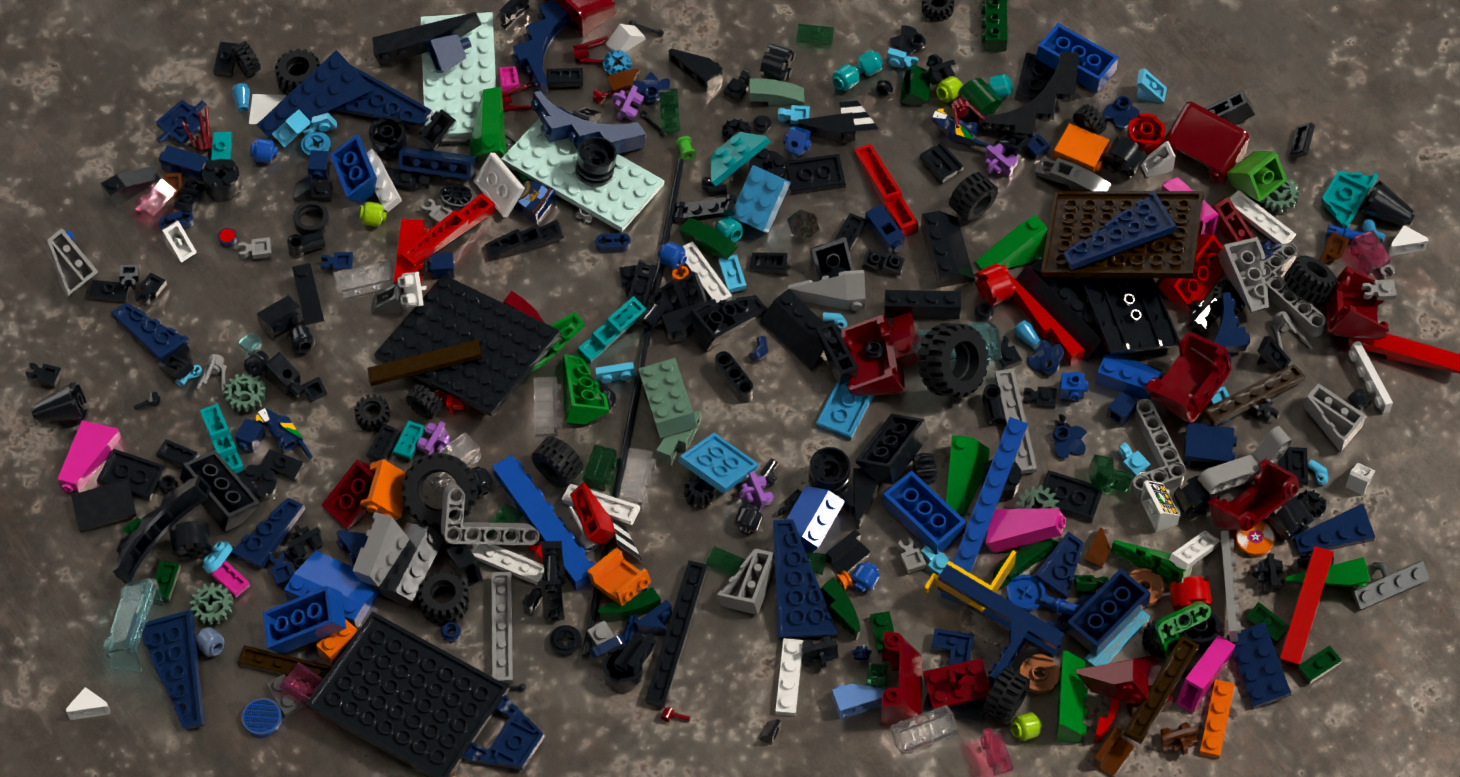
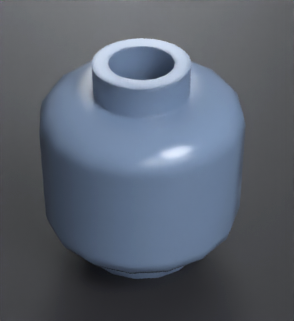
M203 628L196 634L197 649L208 657L218 655L224 648V637L213 628Z

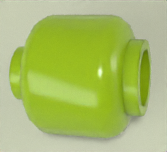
M954 76L947 77L937 84L936 94L940 100L950 103L962 96L959 90L963 84Z
M365 202L364 205L360 206L359 220H361L363 225L379 227L382 221L385 222L387 211L383 210L382 204Z
M1032 712L1017 715L1011 723L1012 734L1021 741L1038 737L1042 728L1041 719Z

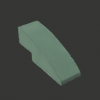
M750 78V102L768 101V106L805 105L804 88L778 80Z
M701 411L693 412L697 428L667 436L662 440L656 450L657 460L671 465L678 450L687 451L701 423Z

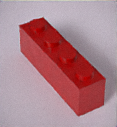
M401 219L394 284L398 283L397 279L402 276V273L419 272L422 286L420 270L424 269V260L413 267L401 257V253L428 232V227H425L424 220Z

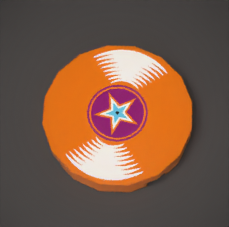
M1261 521L1248 531H1237L1235 541L1241 552L1249 554L1251 557H1262L1271 551L1275 541V534L1270 525Z

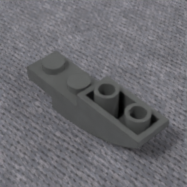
M1042 157L1034 171L1036 176L1068 185L1072 191H1108L1111 183L1097 174L1060 158L1054 161Z

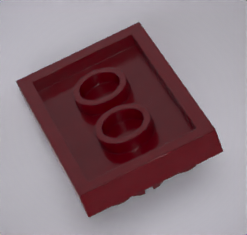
M982 658L923 671L933 711L985 700L990 691Z

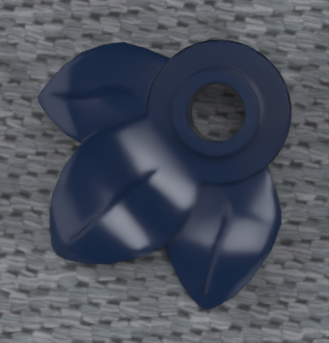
M650 72L643 81H634V86L638 87L636 92L643 95V99L646 102L654 103L660 99L662 94L669 90L670 80L666 78L659 81Z
M1120 96L1114 101V104L1106 106L1103 117L1105 119H1113V123L1117 128L1124 129L1128 126L1130 120L1138 117L1140 112L1132 106V102L1128 97Z
M1270 240L1260 242L1265 253V259L1271 257L1275 250L1282 247L1281 243L1273 244Z
M1040 340L1036 345V354L1027 357L1028 364L1034 370H1042L1047 375H1053L1058 372L1060 367L1059 361L1064 356L1063 346L1057 344L1052 347L1047 341Z
M1066 426L1056 427L1053 431V440L1056 442L1055 451L1057 455L1062 459H1067L1070 453L1074 455L1084 454L1086 447L1082 438L1087 434V431L1080 426L1069 428ZM1064 434L1066 437L1060 438L1059 435Z

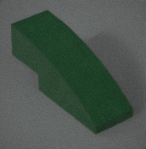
M690 217L679 229L684 241H693L700 251L728 260L738 248L737 244L717 230Z
M832 577L821 587L824 599L830 604V615L857 640L861 629L855 608L842 586Z
M651 587L634 596L623 606L612 601L598 609V619L600 622L604 620L605 622L627 620L630 615L640 617L648 614L660 605L661 598L654 588Z

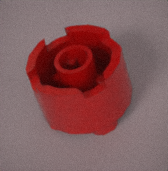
M1149 113L1139 114L1138 117L1130 121L1127 138L1136 142L1139 145L1138 149L1141 152L1144 150L1148 156L1162 145L1165 125L1157 119L1156 115Z
M994 263L974 274L978 278L975 281V285L982 299L986 297L991 307L1012 297L1013 293L1017 291L1015 284L1008 277L1009 271L1004 264L1000 266Z
M1202 576L1183 578L1184 582L1176 584L1174 581L1169 585L1172 606L1175 612L1198 601L1206 603L1209 607L1213 603L1208 579L1203 580Z

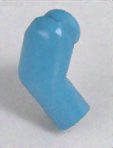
M1372 219L1365 220L1363 222V230L1366 233V237L1383 243L1386 234L1376 230Z

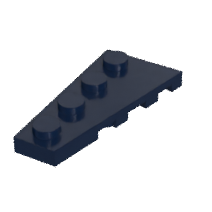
M127 302L111 312L112 318L159 362L184 343H190V338L177 334V331L173 328H167L154 318L153 320L147 317L146 313Z

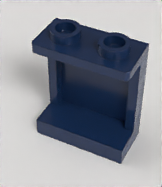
M1188 422L1185 433L1183 464L1191 466V461L1223 464L1235 460L1236 453L1232 452L1233 447H1236L1237 444L1234 428Z

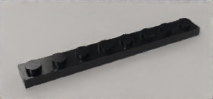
M688 560L645 699L647 704L663 708L666 706L708 569L707 564Z

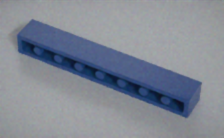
M510 455L493 465V476L526 522L538 531L539 540L541 542L562 541L565 576L577 591L591 583L587 570L595 565L594 562L586 558L587 554L582 546L578 547L571 531L568 532L565 529L566 526L562 518H557L554 514L555 510L550 502L547 503L544 500L545 497L541 489H536L533 485L532 477L530 474H525L520 460H515Z

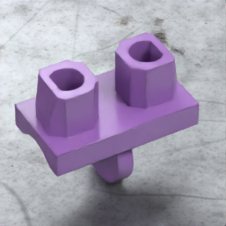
M633 85L627 96H625V91L623 90L620 93L613 94L612 101L615 103L614 106L619 108L622 105L616 119L621 121L625 117L633 121L638 110L631 107L630 103L639 107L644 96L636 92L638 87Z
M1000 143L994 147L991 145L987 146V154L985 155L987 159L985 163L988 164L987 171L989 173L994 171L997 173L1003 172L1007 177L1013 175V169L1018 164V158L1014 154L1009 155L1007 158L1003 156L1006 149Z
M442 421L439 424L429 422L425 432L431 438L428 440L421 437L417 443V448L424 452L425 455H431L436 453V451L442 453L443 450H450L452 444L449 442L450 436L447 435V430L444 428L446 423Z
M749 472V478L741 485L742 490L739 492V496L741 499H747L748 503L752 502V505L758 507L761 511L764 506L772 503L774 497L770 491L763 492L762 490L767 485L765 477L756 476L755 472Z

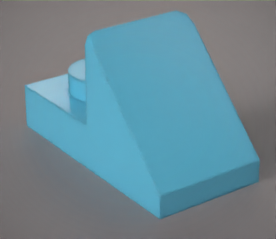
M1145 68L1139 70L1136 82L1138 86L1136 98L1164 103L1167 87Z
M297 110L272 135L285 148L311 122L300 110Z

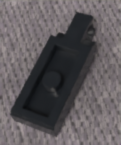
M385 167L396 189L414 191L415 189H429L431 182L428 176L418 172H407L406 170Z

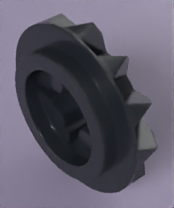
M733 118L731 121L727 120L726 124L723 125L722 135L726 141H729L734 136L736 128H740V131H737V133L751 134V127L742 118L740 120Z
M1306 489L1298 494L1297 499L1300 497L1314 518L1324 514L1326 500L1322 497V493L1318 494L1315 492V489L1313 491H1307ZM1308 499H1310L1313 503L1315 502L1314 509L1311 507L1310 504H1307Z
M562 625L552 631L550 645L552 650H555L558 655L565 654L567 656L570 653H575L580 648L582 638L580 632L575 627ZM565 634L568 637V640H571L568 641L567 646H565L563 642H560L564 640Z

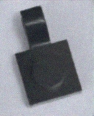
M743 69L738 80L732 78L723 90L724 95L740 102L749 89L747 83L751 78L749 76L751 72Z

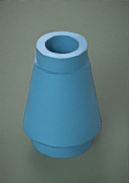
M236 84L233 86L232 94L239 112H246L249 110L250 89L247 84Z
M1023 320L1014 328L1017 337L1032 348L1036 347L1040 339L1030 322L1027 323Z

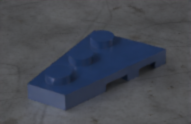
M1067 532L1035 573L1034 577L1058 595L1067 599L1084 542L1070 532Z

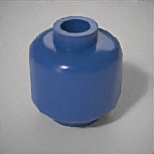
M257 138L254 142H251L250 157H253L255 162L270 163L273 157H277V147H274L272 140Z
M673 242L663 244L658 252L660 263L669 268L678 269L686 263L687 255L685 248Z
M869 562L858 564L851 575L853 587L859 592L873 590L880 577L878 568Z

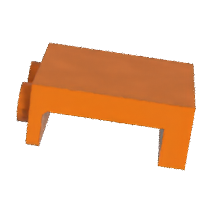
M1069 123L1054 149L1053 160L1056 161L1057 158H1063L1083 166L1093 173L1099 172L1103 165V155L1109 148L1110 140Z
M384 459L371 463L369 470L374 472L375 475L368 498L361 500L360 505L371 513L377 512L387 515L394 520L401 518L404 509V499L401 497L403 485L401 484L402 479H405V472Z
M615 548L587 570L591 584L621 606L630 601L651 583L648 571L645 568L640 571L624 560L622 551L618 548Z

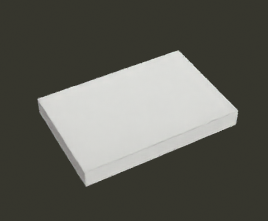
M496 153L489 154L474 179V183L486 197L495 203V208L503 217L509 216L525 189Z

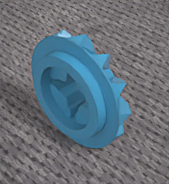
M613 49L605 55L603 67L609 75L631 69L632 62L627 52L625 53L621 49ZM613 59L616 61L622 59L621 65L614 66L615 61Z
M311 132L302 139L301 147L302 151L307 156H310L311 150L329 151L331 142L325 133ZM313 141L319 145L318 149L313 146Z

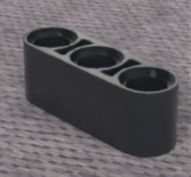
M721 351L715 356V370L740 402H750L753 399L752 381L729 352Z

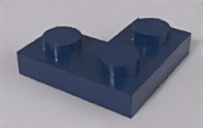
M935 628L931 650L951 653L949 665L970 661L974 635Z

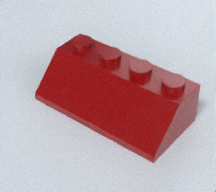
M1199 234L1194 279L1164 278L1158 286L1169 301L1188 312L1191 311L1189 304L1194 300L1198 302L1204 300L1224 273L1217 256L1223 246L1214 234Z

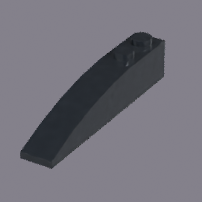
M473 12L372 37L374 56L379 65L404 60L428 52L425 40L452 34H458L460 38L479 27L481 21L477 13Z

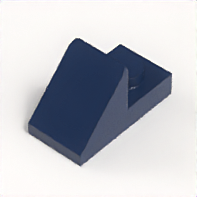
M667 599L636 622V632L644 635L650 632L655 636H665L666 627L662 622L667 621L672 614V605Z

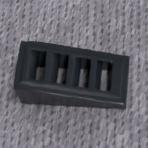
M752 252L749 269L750 271L789 275L791 258L789 253ZM758 259H761L760 265H757Z

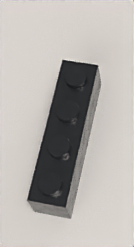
M885 290L884 316L885 318H894L911 312L913 318L960 319L961 291Z

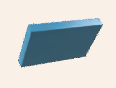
M837 382L816 422V427L851 440L874 395L854 396L848 391L847 383L849 382L841 385Z

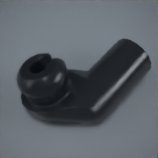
M710 177L702 178L701 187L709 194L727 193L726 184L715 187Z

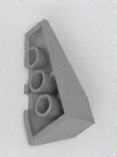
M1258 237L1225 244L1217 256L1225 274L1250 313L1268 309V290L1265 282L1266 269H1264L1265 253Z
M864 270L840 272L837 277L829 278L827 275L817 282L807 280L788 285V289L800 301L843 310L858 311L865 309Z

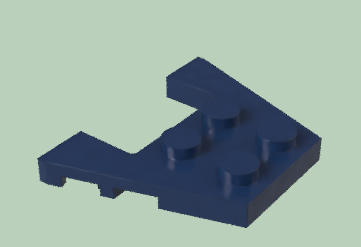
M505 695L495 712L509 718L508 722L488 750L473 743L462 760L524 770L544 740L545 736L541 730Z

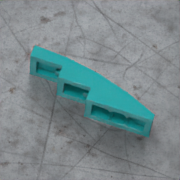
M633 296L608 317L606 322L578 347L577 351L591 364L643 315L646 308Z
M218 403L201 409V416L217 453L235 474L244 471V466Z

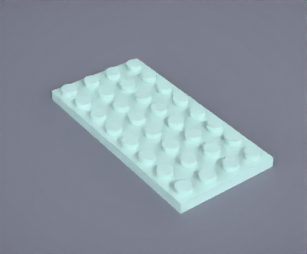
M492 12L477 13L481 25L460 37V40L468 37L471 42V47L464 50L466 59L446 72L437 73L429 51L422 53L424 106L430 108L433 114L443 109L457 121L445 138L472 136L483 89L496 87ZM465 14L421 17V25ZM429 119L425 125L428 126L432 120Z
M540 118L501 158V161L510 169L522 173L528 179L534 180L535 183L555 189V194L578 208L581 207L585 212L591 213L592 216L620 232L624 231L664 186L663 179L619 154L616 157L612 180L608 184L592 187L582 183L577 178L575 172L578 150L570 142L569 138L549 143L547 138L541 133L542 122Z

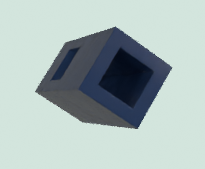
M167 145L165 150L160 153L159 161L162 170L171 173H182L184 177L203 182L202 174L208 162V157Z
M879 205L865 212L866 225L885 251L889 253L900 251L904 247L905 236L884 207Z

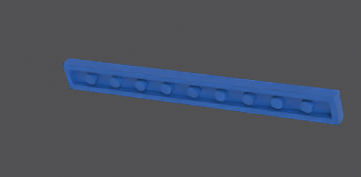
M1009 417L953 562L970 574L1028 427V423ZM941 592V597L960 603L955 599L951 598L950 596L946 595L945 593Z

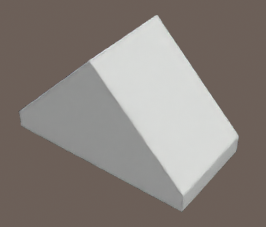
M619 24L607 41L606 46L611 51L613 49H621V51L626 52L644 41L646 37L634 25Z
M1166 141L1147 156L1141 165L1146 177L1149 178L1173 171L1176 156L1170 143Z
M179 221L162 230L165 244L180 262L197 253Z
M1404 225L1391 243L1388 255L1390 257L1425 251L1428 238Z
M1357 463L1351 470L1345 487L1364 495L1375 470Z
M85 687L66 708V712L70 720L109 715L110 709L106 701Z

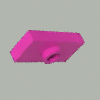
M516 66L498 68L502 92L519 86Z
M224 561L217 570L209 573L224 588H228L229 593L235 598L251 586L250 582L227 561Z

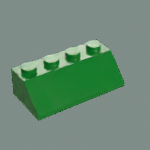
M1063 651L1060 663L1056 741L1081 743L1082 736H1086V724H1083V718L1087 717V706L1084 705V699L1088 697V687H1084V682L1076 674V670L1085 668V661L1068 651Z

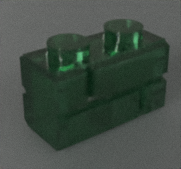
M594 445L583 476V483L588 488L606 491L607 486H611L614 474H612L613 468L617 469L619 464V458L615 449Z

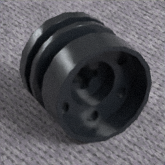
M590 137L579 145L575 172L577 178L582 183L592 187H599L608 184L612 180L617 157L616 147L613 143L605 138Z
M825 447L815 452L809 466L808 482L810 486L829 490L837 496L846 489L850 475L848 456L842 450L835 447Z

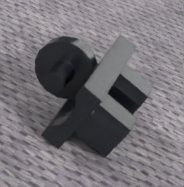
M932 54L928 57V62L926 63L929 70L922 73L921 76L923 79L929 78L931 84L936 85L947 77L955 76L952 67L956 63L954 60L943 62L942 58L937 54Z
M1214 298L1205 307L1203 306L1205 304L1203 300L1199 302L1192 301L1189 304L1191 309L1189 313L1191 316L1195 314L1197 316L1188 327L1191 330L1196 327L1202 333L1206 332L1212 324L1205 317L1208 315L1215 321L1221 315V310L1216 306L1219 301Z
M298 524L294 526L296 532L290 534L292 541L287 543V550L290 554L293 553L296 558L307 555L304 546L308 544L312 546L314 551L323 547L319 527L310 531L308 526L301 529Z
M1268 553L1267 558L1259 561L1257 568L1252 569V576L1258 578V582L1262 583L1263 594H1269L1272 590H1281L1285 586L1284 579L1276 577V573L1282 571L1283 563L1280 560L1274 559V554Z
M830 636L822 637L820 639L821 644L814 645L813 641L810 640L804 641L801 648L803 665L820 663L822 669L826 668V662L839 658L837 641H833Z

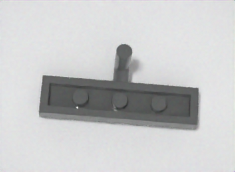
M1423 561L1415 562L1390 573L1386 563L1373 562L1372 568L1374 570H1381L1383 577L1367 583L1368 586L1365 588L1353 589L1351 593L1357 609H1363L1429 580V576Z

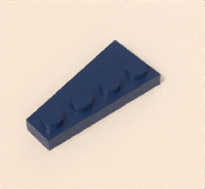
M287 498L269 514L270 517L266 521H261L255 526L256 529L249 536L246 534L241 539L242 542L239 545L233 546L230 555L262 569L269 560L270 555L275 552L304 512V504Z
M1360 504L1295 535L1293 541L1298 555L1301 556L1311 554L1314 546L1333 550L1375 540V534L1364 504Z

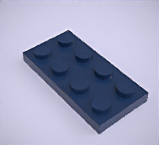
M1265 622L1241 630V633H1238V641L1231 643L1236 645L1233 654L1253 708L1256 709L1292 696Z

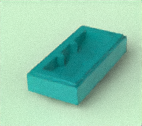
M213 132L211 160L231 159L232 132Z
M408 420L393 450V455L411 461L417 450L419 439L425 434L426 426Z

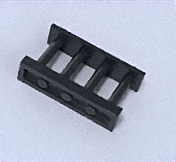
M542 541L541 549L545 581H541L540 585L545 620L553 622L565 620L561 584H566L562 541Z

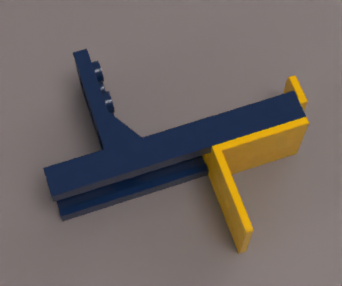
M1014 550L991 585L948 561L941 574L938 576L933 573L924 587V593L928 595L933 585H937V589L1009 631V647L1002 649L998 664L994 663L988 672L990 687L993 686L995 680L1004 669L1012 666L1026 642L1055 658L1063 644L1060 641L1065 635L1063 632L997 594L998 589L1015 564L1016 552Z

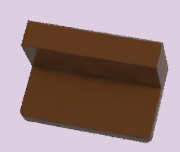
M1117 727L1114 728L1097 752L1092 766L1110 777H1114L1134 749V745L1121 738L1122 730Z

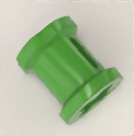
M683 136L676 140L675 143L680 150L681 159L686 161L696 156V151L692 148V140L689 136Z

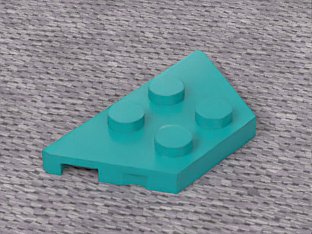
M739 132L732 136L724 145L717 148L711 154V182L715 187L771 143L767 136Z
M1337 172L1324 193L1321 203L1343 228L1350 226L1377 181L1379 174L1373 173L1372 176L1362 175V172Z

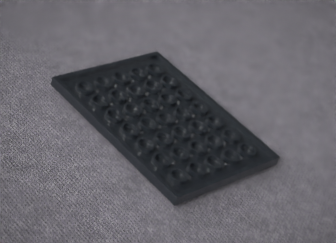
M442 275L423 297V306H415L374 355L376 359L388 363L479 340L482 352L481 359L412 377L494 417L562 334L560 330L457 280Z
M372 611L308 700L306 708L430 777H450L508 693L509 686Z

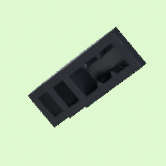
M556 219L541 227L536 224L523 231L516 229L486 243L485 246L492 261L543 247L564 238V234L559 221Z

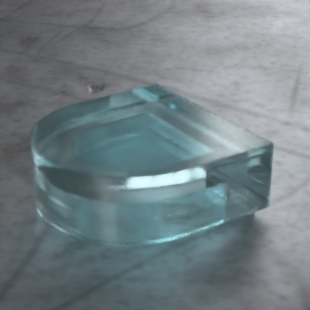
M253 333L246 335L238 342L239 346L247 353L253 350H260L262 347L261 338Z

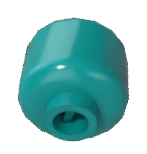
M869 50L858 56L856 67L860 74L864 73L870 77L881 71L884 63L878 51Z
M849 64L842 65L833 73V85L838 90H850L859 82V71L856 67Z
M1006 74L996 75L988 80L990 88L1001 98L1010 96L1011 91L1014 90L1010 76L1007 77Z
M730 216L719 219L715 230L733 242H737L743 234L741 223Z

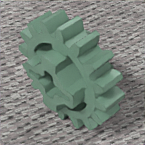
M1293 179L1287 180L1260 202L1266 203L1265 208L1272 207V212L1275 209H1278L1279 213H1281L1282 209L1288 212L1290 207L1294 208L1295 203H1298L1300 190H1297L1298 184L1293 185Z
M243 372L241 377L236 374L235 380L230 378V384H225L226 391H224L226 402L230 404L232 409L237 407L238 412L242 409L248 412L249 408L255 410V405L261 406V400L266 399V387L264 381L260 380V376L254 378L253 375L249 374V376H246V373Z
M1039 485L1038 490H1036L1035 486H1031L1032 491L1025 489L1026 495L1019 496L1022 502H1017L1021 509H1034L1038 501V503L1043 504V507L1040 509H1046L1049 507L1059 508L1055 504L1060 501L1054 500L1056 493L1049 494L1050 488H1046L1044 491L1043 485ZM1039 493L1046 495L1049 500L1041 499ZM1031 496L1032 500L1030 504L1026 506V502L1028 498Z
M211 583L210 587L204 584L203 590L197 588L198 594H192L193 601H190L191 611L195 619H201L202 624L209 621L210 626H212L213 621L220 624L221 618L227 620L226 614H232L231 608L234 607L232 594H229L228 588L223 589L222 584L215 587L214 583Z

